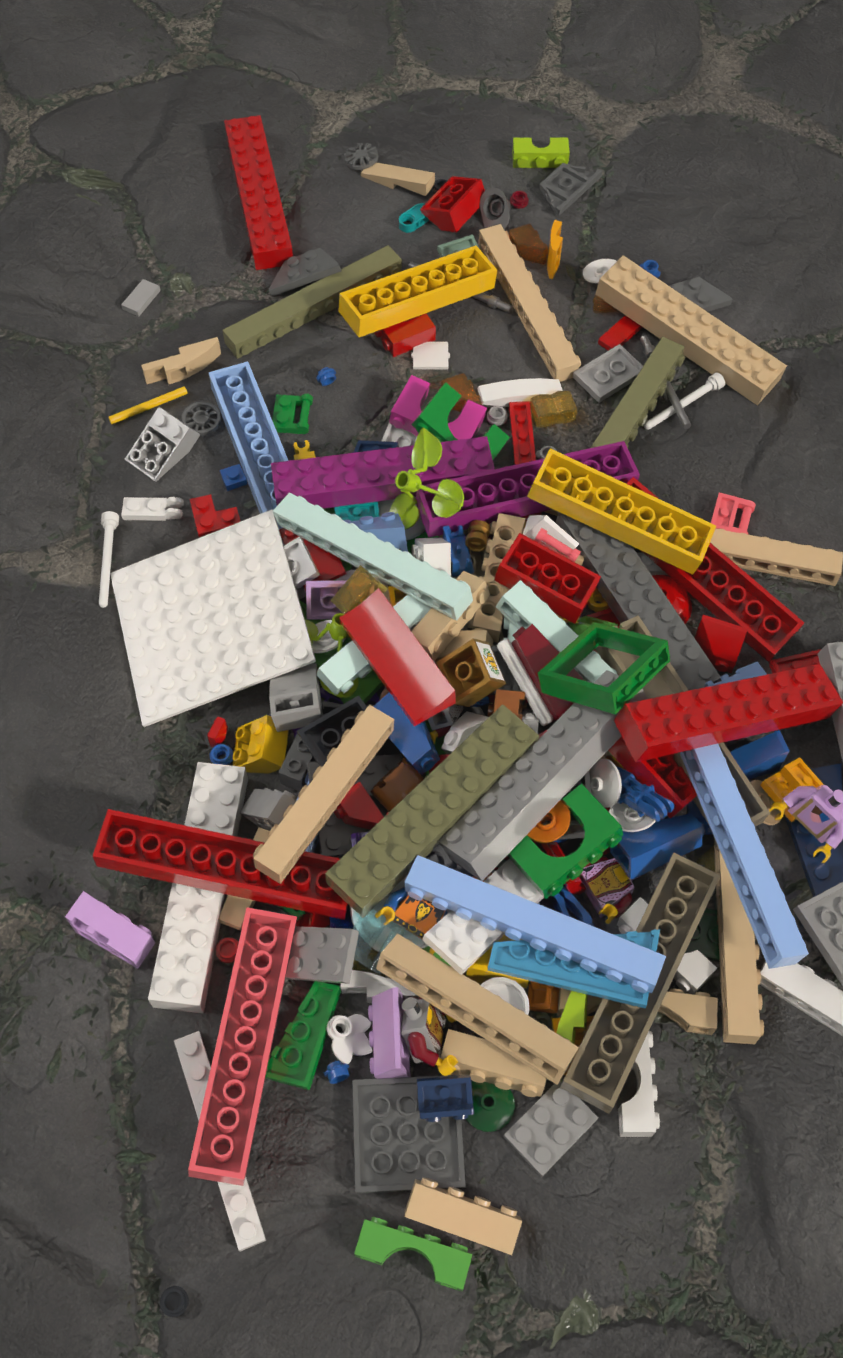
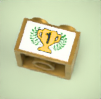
M473 638L437 662L440 671L455 690L456 705L470 707L506 684L491 646L486 641Z

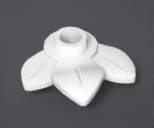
M354 1014L348 1018L337 1015L329 1020L327 1032L330 1038L333 1039L332 1051L342 1063L349 1064L353 1055L363 1056L372 1052L369 1040L364 1033L371 1026V1022L366 1017L359 1014ZM336 1026H340L343 1032L339 1033L336 1030Z

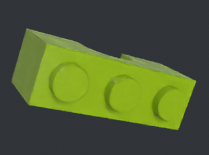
M513 138V168H558L562 163L568 164L569 162L568 138H550L549 145L545 148L534 146L532 138Z

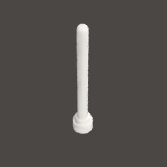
M716 372L708 377L705 385L680 400L682 407L684 408L710 390L718 391L725 386L723 376ZM673 406L645 422L644 428L649 430L676 413Z
M111 511L104 512L101 516V524L105 529L99 592V606L102 608L108 605L113 532L119 525V515Z

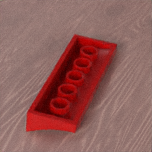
M379 588L357 607L339 617L343 628L414 727L456 703L454 688Z

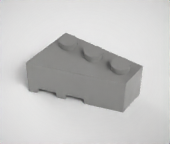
M268 788L264 790L254 789L240 814L257 826L270 831L275 824L279 825L284 819L285 810L290 804L294 805L296 803L297 797L286 790L281 792L277 789H274V791Z

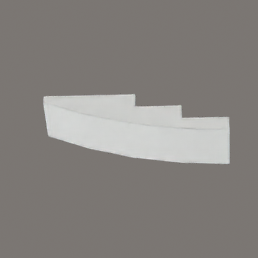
M517 379L481 385L477 388L482 405L509 407V402L530 401L532 404H540L543 399L561 400L564 396L559 379Z
M352 970L350 984L341 983L342 994L367 993L368 1003H372L373 996L395 987L399 988L406 999L410 997L419 998L418 995L393 979L369 972ZM324 982L328 984H338L333 982Z

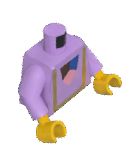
M821 785L817 788L814 786H799L785 796L783 802L772 803L769 812L773 809H779L781 813L775 816V820H779L783 817L785 809L789 806L790 808L787 811L821 843L826 842L824 846L818 847L813 853V857H815L819 851L824 852L826 858L821 863H825L831 856L830 850L832 848L835 849L843 840V791L835 790L833 792L827 785Z

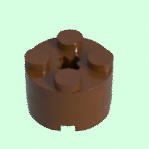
M406 758L398 763L399 766L396 769H391L373 786V789L370 790V793L388 812L425 779Z

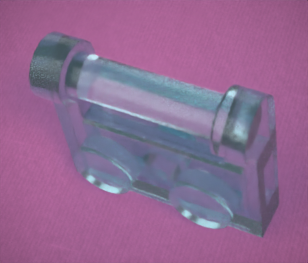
M372 909L364 918L360 916L352 928L359 931L354 959L380 975L381 972L376 967L381 952L397 933L403 936L407 929L394 921L384 925L386 922L385 916L381 915L376 918L375 914L377 911ZM386 926L391 929V932L374 961L367 957Z

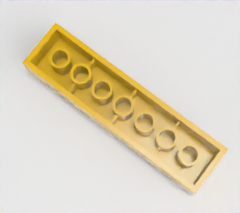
M473 246L341 292L339 296V313L356 335L362 337L493 289L497 269L477 246Z
M551 448L527 496L534 501L691 574H694L702 563L716 525Z

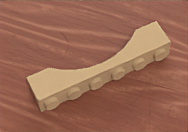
M559 988L558 1016H562L571 990ZM670 989L669 992L667 991L658 1012L675 1021L686 1032L712 1035L717 1029L718 998L710 997V994L705 992H697L695 995L684 994V991L680 989ZM588 995L587 1016L598 1010L603 998Z

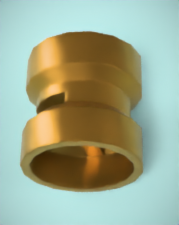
M482 520L472 521L469 524V534L466 536L465 545L473 551L485 550L491 532L490 525Z

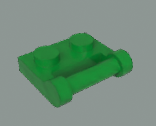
M276 394L272 421L277 433H308V417L310 406L313 403V396L310 394H303L302 396ZM302 406L300 422L294 424L296 407Z

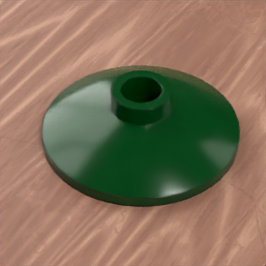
M473 1081L471 1086L474 1114L468 1115L466 1120L471 1126L483 1132H494L502 1129L511 1120L515 1109V1101L511 1090L500 1089L495 1084L488 1082L478 1083ZM491 1098L494 1102L493 1106H485L484 1100Z

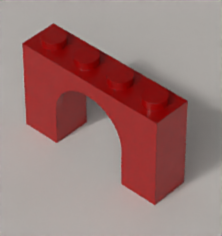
M427 313L374 332L376 337H380L384 349L389 351L393 358L413 350L415 346L436 340V326Z

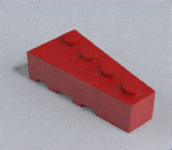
M622 736L608 750L626 771L634 775L635 780L649 787L653 785L656 793L673 802L674 809L671 813L667 812L670 819L697 796L693 784L684 769L678 767L673 759L674 754L635 763Z

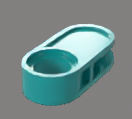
M424 203L413 206L399 216V229L406 233L413 232L429 221L420 210L425 205ZM404 221H411L412 224H408V225H407V224H404L403 222H404Z

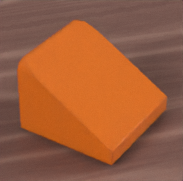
M529 984V1010L557 1013L559 988L553 987L551 989L548 985L541 984L540 989H533L532 984Z

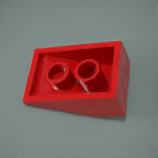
M285 528L279 529L284 545L300 537ZM302 538L320 573V576L311 581H333L347 575L339 557Z

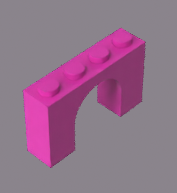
M411 375L391 410L389 423L396 428L406 430L418 436L419 433L411 424L421 413V407L428 396L430 383ZM468 400L460 416L455 421L448 423L453 436L458 440L475 438L484 420L487 408Z

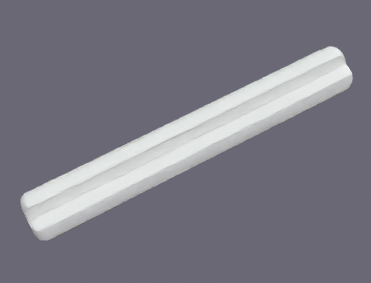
M505 639L499 642L497 648L521 691L525 692V698L538 718L541 726L548 725L553 721V717L510 640Z

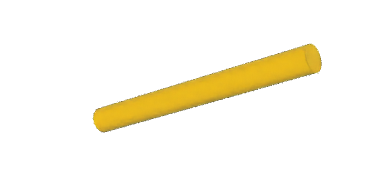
M185 386L111 415L108 418L110 423L114 424L188 393Z

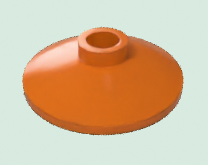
M560 800L527 836L534 841L542 843L559 839L570 826L571 815L569 808ZM545 821H551L550 824L543 825Z

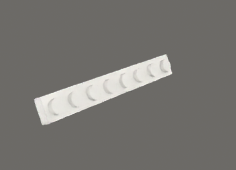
M197 1031L174 1040L199 1120L211 1065L201 1034ZM246 1176L244 1186L218 1182L238 1250L243 1251L266 1241Z

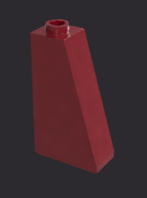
M533 624L526 629L522 626L512 635L515 640L511 644L553 717L551 723H553L574 704V702L541 692L538 672L553 660L559 652ZM572 669L566 675L584 680L575 669Z

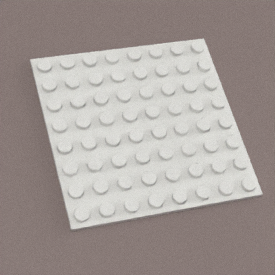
M273 510L261 513L110 573L140 717L144 727L316 662Z

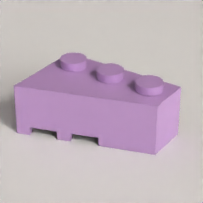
M84 891L65 916L77 934L137 969L155 944L151 936L152 932L142 925H134L128 917L121 913H116L106 904L96 900Z

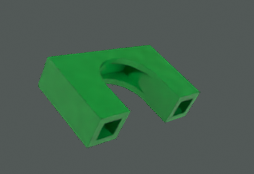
M445 382L411 425L416 428L418 433L422 428L427 429L440 442L458 440L453 436L448 427V415L462 395ZM495 424L482 435V437L487 436L492 460H494L510 438Z
M582 783L562 799L563 803L569 808L571 816L585 831L584 840L574 853L565 857L549 856L543 853L526 835L507 855L545 899L550 895H557L563 889V884L570 879L574 880L579 877L585 866L589 863L597 862L602 857V852L608 847H615L622 840V826Z

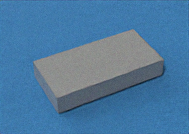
M142 279L121 304L122 310L139 317L160 292V286Z

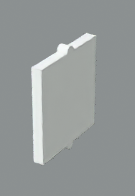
M425 342L413 347V353L411 354L413 369H448V358H450L448 342Z

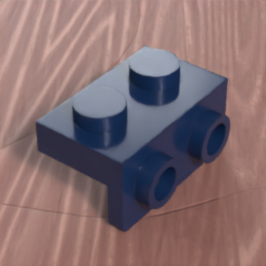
M470 1075L417 1079L420 1119H425L427 1122L440 1121L441 1117L452 1116L453 1119L462 1120L468 1118V1115L474 1114Z

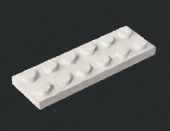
M508 859L484 881L537 904L544 898L511 859ZM451 910L424 934L422 940L462 975L493 946L494 942H497L505 935V932L498 929H486L480 924L481 922L473 919H462L456 915V912Z

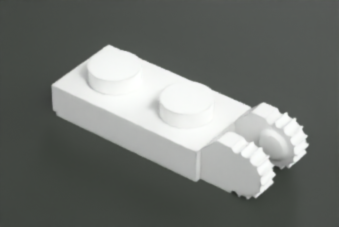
M124 497L122 518L124 520L156 521L180 519L183 512L178 508L184 505V501L178 497H169L168 499Z

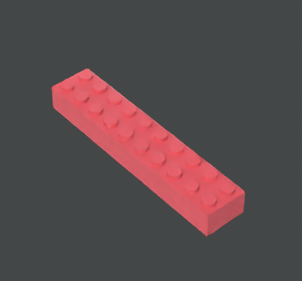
M246 908L188 1168L189 1177L244 1186L297 916Z

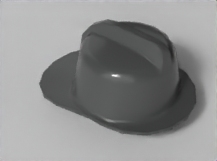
M494 187L487 189L480 198V210L484 226L488 228L501 224L505 230L510 220V203L500 189Z

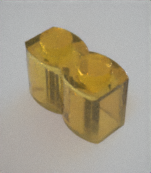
M557 391L551 395L539 394L531 398L530 409L536 427H548L556 423L565 424L576 420L577 407L570 391Z

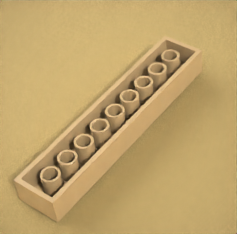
M624 255L599 279L595 295L658 338L665 337L685 346L684 356L712 375L716 372L720 373L725 380V384L757 406L780 381L787 365Z

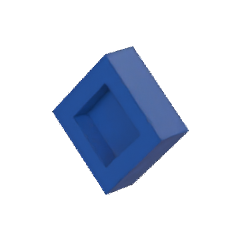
M240 464L220 470V475L227 491L247 485V479Z

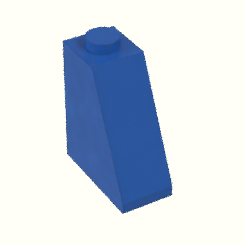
M779 730L730 753L749 780L779 771L789 753V749Z

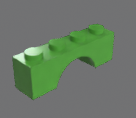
M372 1217L371 1221L364 1220L354 1253L355 1257L382 1265L388 1257L398 1251H416L430 1262L436 1284L463 1291L472 1254L467 1253V1247L452 1243L451 1247L440 1244L441 1239L425 1234V1237L421 1238L413 1235L414 1230L400 1225L396 1230L387 1227L388 1222L380 1218Z

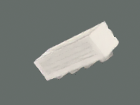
M523 708L522 721L538 733V718L532 709Z

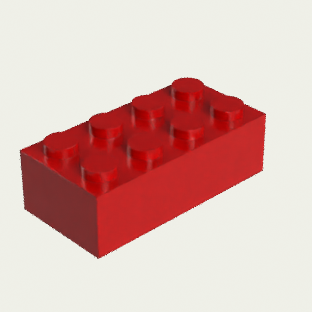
M519 533L499 564L494 581L511 589L521 580L555 614L576 624L595 591L601 576Z

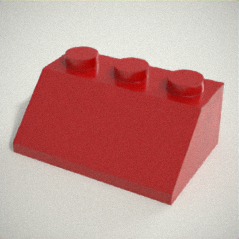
M452 176L420 209L421 213L442 231H459L465 222L480 208V198L485 192L482 179Z

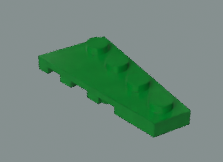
M320 981L314 982L298 1008L299 1012L293 1022H290L287 1026L286 1033L281 1042L272 1051L265 1079L310 1090L328 1034L327 1024L334 1015L341 993L340 986Z

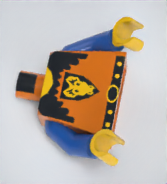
M405 887L389 895L383 908L375 914V917L378 918L383 914L386 918L384 925L393 921L420 939H423L424 934L446 916L448 912L447 910H440L434 907L432 902L423 898L422 900H416L410 897L408 892L405 891ZM430 948L429 951L433 955L435 951Z

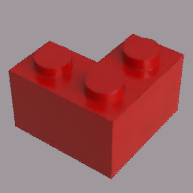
M211 494L190 499L199 538L241 522L237 507L215 512Z

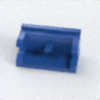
M458 525L456 532H451L450 526H443V539L451 543L452 577L459 576L463 571L470 574L474 573L461 525Z

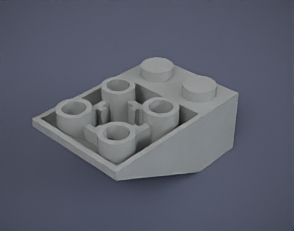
M158 407L125 460L157 482L190 452L200 434L169 412Z
M317 664L306 665L270 679L269 699L271 717L277 732L305 727L323 716Z

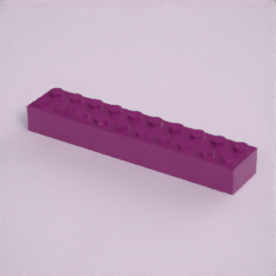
M487 436L441 442L442 455L439 462L434 467L427 466V471L417 473L416 475L420 477L422 485H427L446 479L450 480L495 470ZM414 445L271 463L276 506L279 505L289 492L297 497H303L314 506L319 505L322 508L394 500L398 495L405 494L395 484L397 474L401 471L408 472L409 469L416 470L411 461ZM410 492L414 497H416V492Z
M624 441L564 454L624 483H627L632 477L638 480L640 476ZM545 458L450 479L461 486L464 493V503L461 510L448 518L439 517L434 513L432 500L435 494L422 489L417 490L416 505L420 510V516L428 538L443 535V526H450L451 532H456L458 525H461L463 530L469 528V524L474 520H482L488 524H491L493 521L497 522L499 513L521 517L552 510V508L527 497ZM440 482L427 484L423 486L438 491V486Z

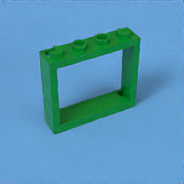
M594 622L538 672L541 692L616 715L626 703L670 662L668 640ZM598 646L640 656L609 687L566 676Z

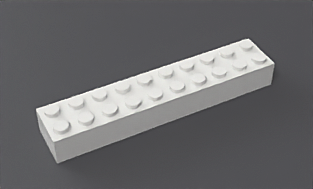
M198 762L185 826L238 836L241 820L240 811L243 808L248 783L246 768ZM172 883L148 1000L153 1008L204 1013L221 925L219 923V915L224 906L226 894Z

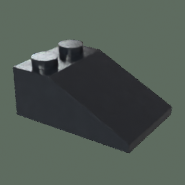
M359 696L297 731V734L319 766H324L333 747L337 748L341 743V737L347 729L351 730L355 725L354 722L359 712L367 709V706Z

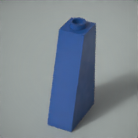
M389 692L373 707L394 719V730L389 739L415 769L423 775L440 760L425 721L414 727Z
M692 813L675 816L671 819H662L642 831H623L622 840L615 847H610V853L629 878L634 879L668 863L673 853L682 856L701 847L704 826Z

